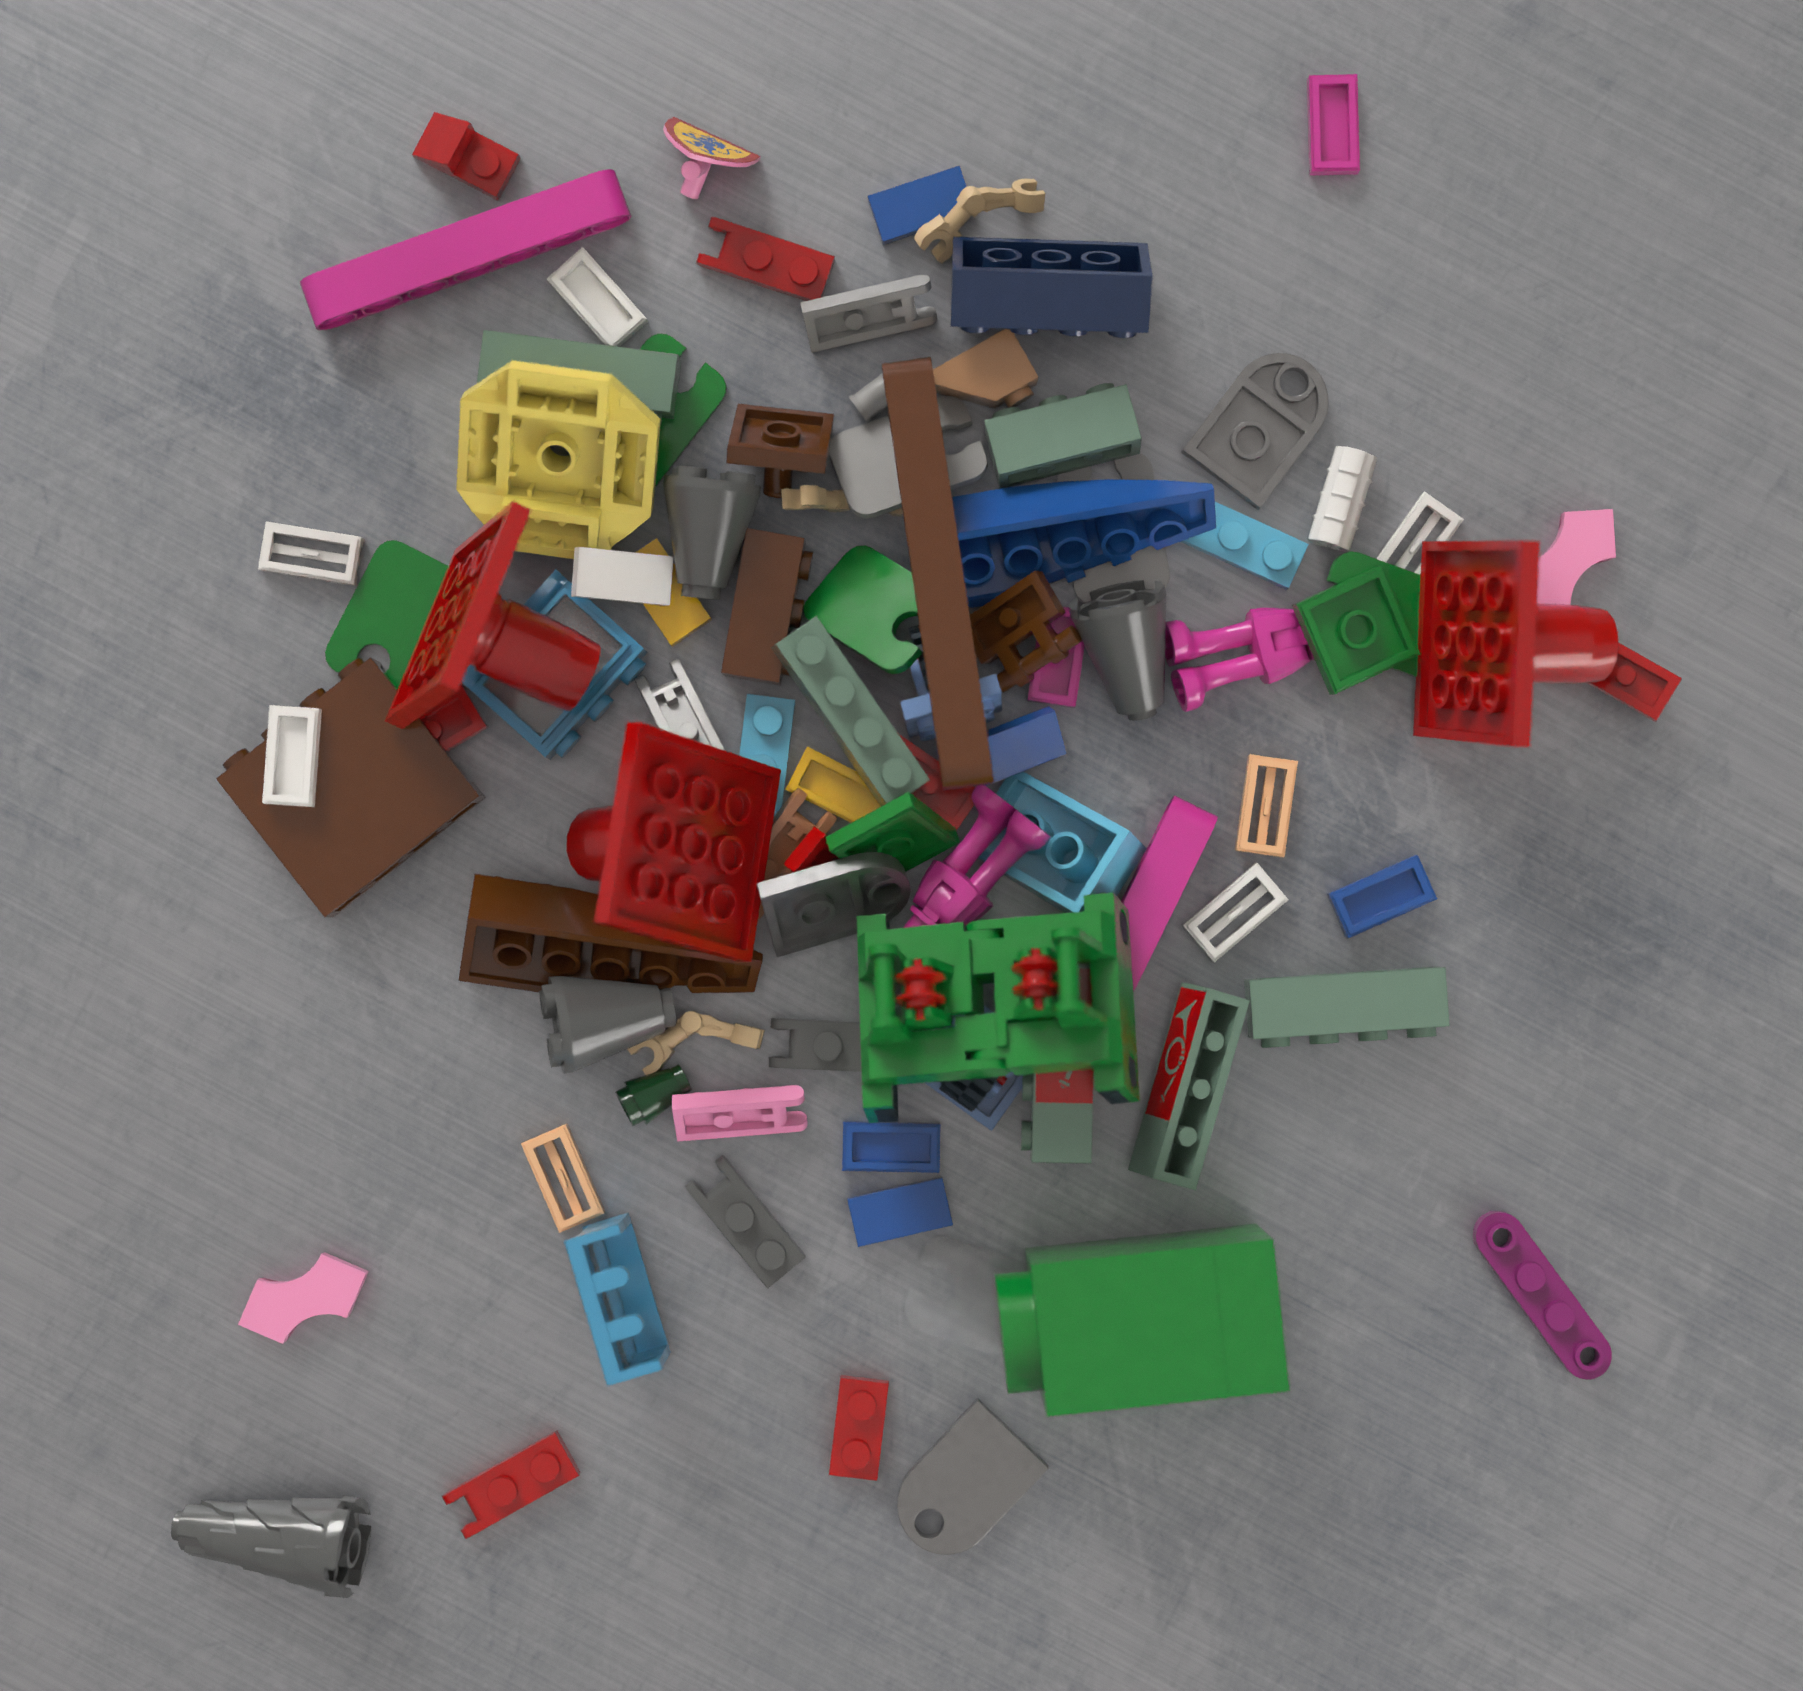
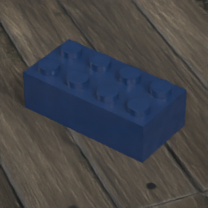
M953 237L951 327H960L961 330L968 333H984L990 328H1008L1011 332L1020 335L1035 334L1039 330H1058L1059 333L1066 336H1083L1088 331L1107 332L1109 335L1117 338H1131L1136 336L1137 333H1149L1153 275L1148 243Z

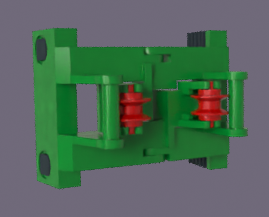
M1115 893L1084 895V912L978 920L968 923L966 931L963 922L891 929L886 913L857 916L862 1103L868 1122H899L897 1085L1005 1076L1010 1071L1015 1075L1093 1069L1094 1088L1110 1104L1139 1102L1129 912ZM1090 963L1092 1007L1080 1000L1078 964ZM895 983L901 985V995L896 999ZM994 983L996 1013L984 1014L983 984ZM895 1003L902 1007V1021L899 1017H896ZM964 1014L967 1015V1016H956V1017H955V1028H947V1027H952V1016H955V1015H964Z

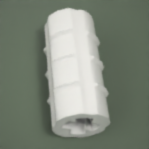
M1335 447L1330 466L1326 469L1327 476L1323 490L1319 492L1320 500L1317 510L1312 516L1314 520L1307 539L1309 542L1334 551H1350L1355 532L1359 529L1357 525L1362 508L1366 506L1364 502L1369 485L1373 483L1371 479L1378 459L1376 456L1351 447Z

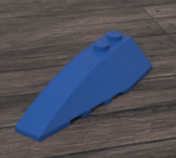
M1122 479L1063 481L1007 487L952 497L968 608L985 605L1034 571H1042L1049 584L1066 578L1067 582L1070 583L1086 577L1085 570L1111 561L1112 565L1116 566L1132 560L1131 555L1141 549L1153 546L1156 550L1217 528L1215 495L1212 483Z

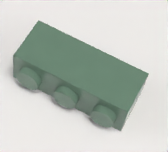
M1112 383L1099 384L1088 389L1085 395L1069 399L1065 395H1056L1042 400L1038 407L1022 411L1018 407H1009L995 412L991 419L984 420L985 437L999 489L1140 454L1142 438L1127 384L1116 387Z

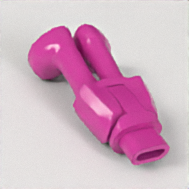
M1285 608L1250 609L1246 614L1244 622L1223 628L1196 632L1190 631L1181 620L1167 621L1165 659L1169 666L1187 663L1196 658L1248 645L1250 653L1213 664L1173 670L1171 672V682L1182 710L1188 712L1201 707L1205 693L1216 687L1258 676L1264 684H1271L1306 666L1310 660H1315L1294 610Z
M976 786L971 798L978 811V818L961 843L942 862L932 861L913 898V902L919 907L914 904L910 907L909 910L914 914L903 928L963 922L966 929L968 923L979 920L993 907V903L987 895L996 882L1024 854L1041 849L1051 836L987 786ZM1006 828L1005 836L988 859L971 878L966 876V873L975 861Z

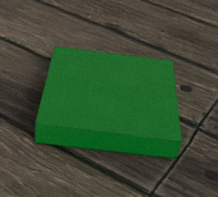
M1383 565L1375 566L1292 605L1329 695L1337 694L1420 655Z
M910 792L826 836L829 851L840 859L866 852L884 853L900 861L905 872L960 842L956 828Z

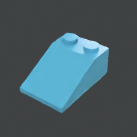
M1025 772L1005 778L996 793L1051 836L1041 849L1024 854L1004 875L1064 913L1084 912V895L1114 892L1117 896L1147 849L1126 828ZM1006 828L980 855L979 860L985 862L1005 836Z

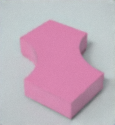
M1613 509L1570 511L1561 514L1556 539L1550 548L1539 558L1537 604L1571 605L1572 592L1580 576L1592 565L1616 558Z
M324 1252L320 1255L312 1269L299 1278L288 1281L259 1278L256 1281L238 1325L283 1344L297 1325L310 1317L332 1314L348 1318L369 1271Z

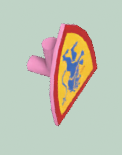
M674 116L667 120L663 128L666 138L688 158H691L681 168V173L685 180L680 193L692 199L699 198L711 164L729 167H748L756 164L761 156Z

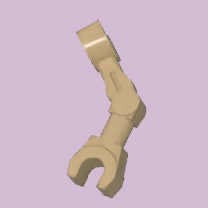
M1025 178L1014 181L1011 188L965 187L956 199L958 203L945 217L939 214L921 226L914 239L924 251L932 241L940 239L931 252L937 261L943 263L952 256L953 237L962 236L959 229L971 216L975 217L982 211L988 212L1001 207H1013L1015 210L1025 213L1044 211L1046 193L1044 190L1036 191L1037 181L1035 179Z
M802 485L800 489H781L782 509L785 510L814 508L825 509L829 512L850 510L843 490L830 491L817 485ZM900 508L888 512V514L901 517L903 516V511Z
M688 1011L677 1020L675 1027H669L665 1030V1033L627 1050L631 1055H635L644 1047H649L653 1050V1062L642 1069L645 1075L660 1071L674 1054L673 1048L695 1033L701 1036H716L728 1039L735 1044L760 1049L765 1030L739 1023L731 1024L720 1021L711 1015Z

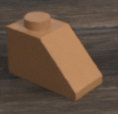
M1008 328L1003 329L933 369L936 393L954 396L960 400L993 409L1006 403L1008 408L1016 407L1034 395L1031 388L1037 385L1039 378L1016 336Z

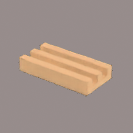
M1248 755L1235 851L1285 857L1298 761ZM1258 766H1264L1266 769L1255 843L1248 842ZM1276 768L1285 769L1275 844L1271 846L1266 845Z
M567 1123L521 1143L559 1233L605 1213V1209ZM559 1137L590 1205V1209L586 1211L583 1210L554 1143V1140ZM544 1145L574 1214V1216L568 1219L564 1215L536 1147Z

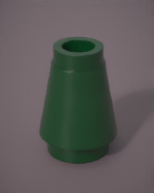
M678 1064L672 1068L624 1081L625 1087L615 1093L632 1126H635L642 1121L647 1125L672 1105V1095L686 1094L692 1089Z

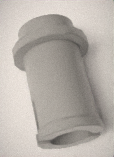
M883 373L857 393L849 396L866 422H869L873 416L887 407Z

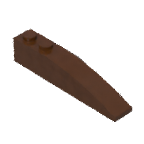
M474 875L458 981L539 992L542 990V985L548 984L549 977L560 975L658 985L659 989L687 986L691 993L755 992L763 960V954L756 950H753L752 962L729 960L594 923L599 894L551 884L507 879L499 876Z

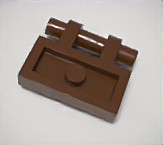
M1042 571L1032 572L970 614L975 654L980 663L990 664L999 658L1005 670L996 675L1001 693H1005L1015 685L1019 687L1024 686L1034 679L1036 671L1050 662L1054 664L1059 663L1069 656V649L1082 642L1077 629L1072 625L1059 634L1053 629L1051 622L1066 612ZM1034 634L1040 646L1022 657L1016 646Z

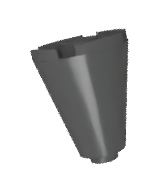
M1144 580L1130 581L1090 591L1091 601L1081 606L1078 597L1073 599L1068 605L1070 617L1116 712L1127 715L1128 719L1132 721L1143 720L1156 715V708L1164 703L1166 591L1164 584L1161 581H1155V589H1145Z

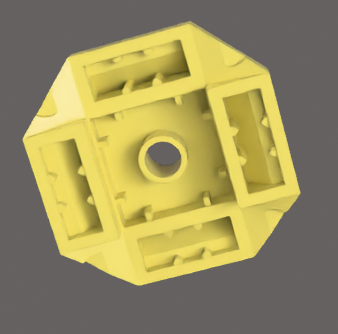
M512 360L466 390L460 399L456 490L484 525L512 501L531 509L515 549L517 552L574 559L575 547L611 550L612 546L624 539L651 517L654 507L661 419L612 374ZM549 446H562L570 455H557Z

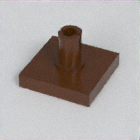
M738 404L727 446L726 463L764 467L763 493L769 497L782 498L781 489H791L793 470L825 474L833 432L834 414Z

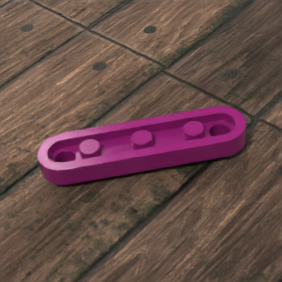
M1490 1211L1482 1215L1473 1228V1242L1477 1250L1564 1368L1574 1376L1585 1380L1595 1379L1603 1375L1609 1368L1612 1360V1351L1608 1341L1522 1224L1514 1216L1503 1211ZM1505 1228L1508 1232L1507 1242L1500 1246L1495 1245L1493 1242L1494 1232L1497 1229ZM1586 1347H1593L1595 1350L1593 1361L1587 1364L1582 1363L1580 1360L1581 1351Z

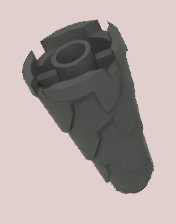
M345 1495L342 1498L247 1499V1502L201 1500V1504H187L183 1511L176 1512L172 1521L171 1536L174 1541H178L180 1549L189 1555L241 1566L245 1570L284 1579L292 1584L324 1592V1596L349 1598L354 1593H352L351 1588H345L346 1584L359 1586L370 1547L371 1526L359 1524V1513L371 1514L365 1499Z

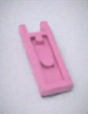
M789 1085L672 1095V1113L677 1142L801 1132L808 1126L807 1115L802 1111L787 1112L786 1107L801 1105L805 1100L804 1090L801 1086Z

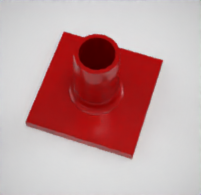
M512 501L455 549L385 718V722L400 729L414 722L458 691L469 665H472L477 672L565 711H571L583 697L600 658V645L576 630L512 599H503L501 594L498 593L531 509Z
M1422 541L1418 650L1420 655H1418L1415 684L1413 736L1508 747H1530L1533 683L1577 684L1605 680L1612 672L1617 660L1619 641L1615 620L1608 611L1601 608L1566 604H1537L1540 541Z
M627 722L613 806L588 808L579 813L572 821L567 834L566 851L573 869L586 880L601 882L594 923L737 962H752L761 903L757 883L763 882L765 878L781 770L643 722Z

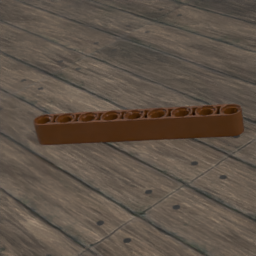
M931 357L883 363L884 388L943 790L993 784L991 755Z

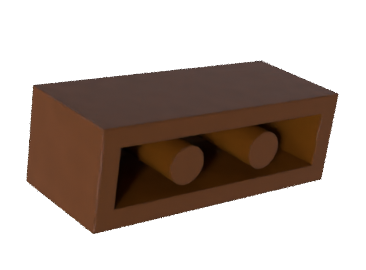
M747 528L721 669L723 676L781 686L783 675L790 676L771 647L790 635L791 627L800 628L805 600L797 599L800 579L809 580L813 552L805 551V538Z

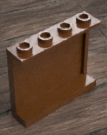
M371 657L365 662L362 658L352 661L338 673V677L341 679L340 682L327 692L323 688L314 691L299 705L305 708L322 709L315 807L262 803L268 728L261 734L265 741L251 752L244 748L232 755L222 765L226 771L216 778L325 918L335 917L486 798L476 784L468 780L420 717L403 729L385 722L397 688L381 669L383 667L381 663Z

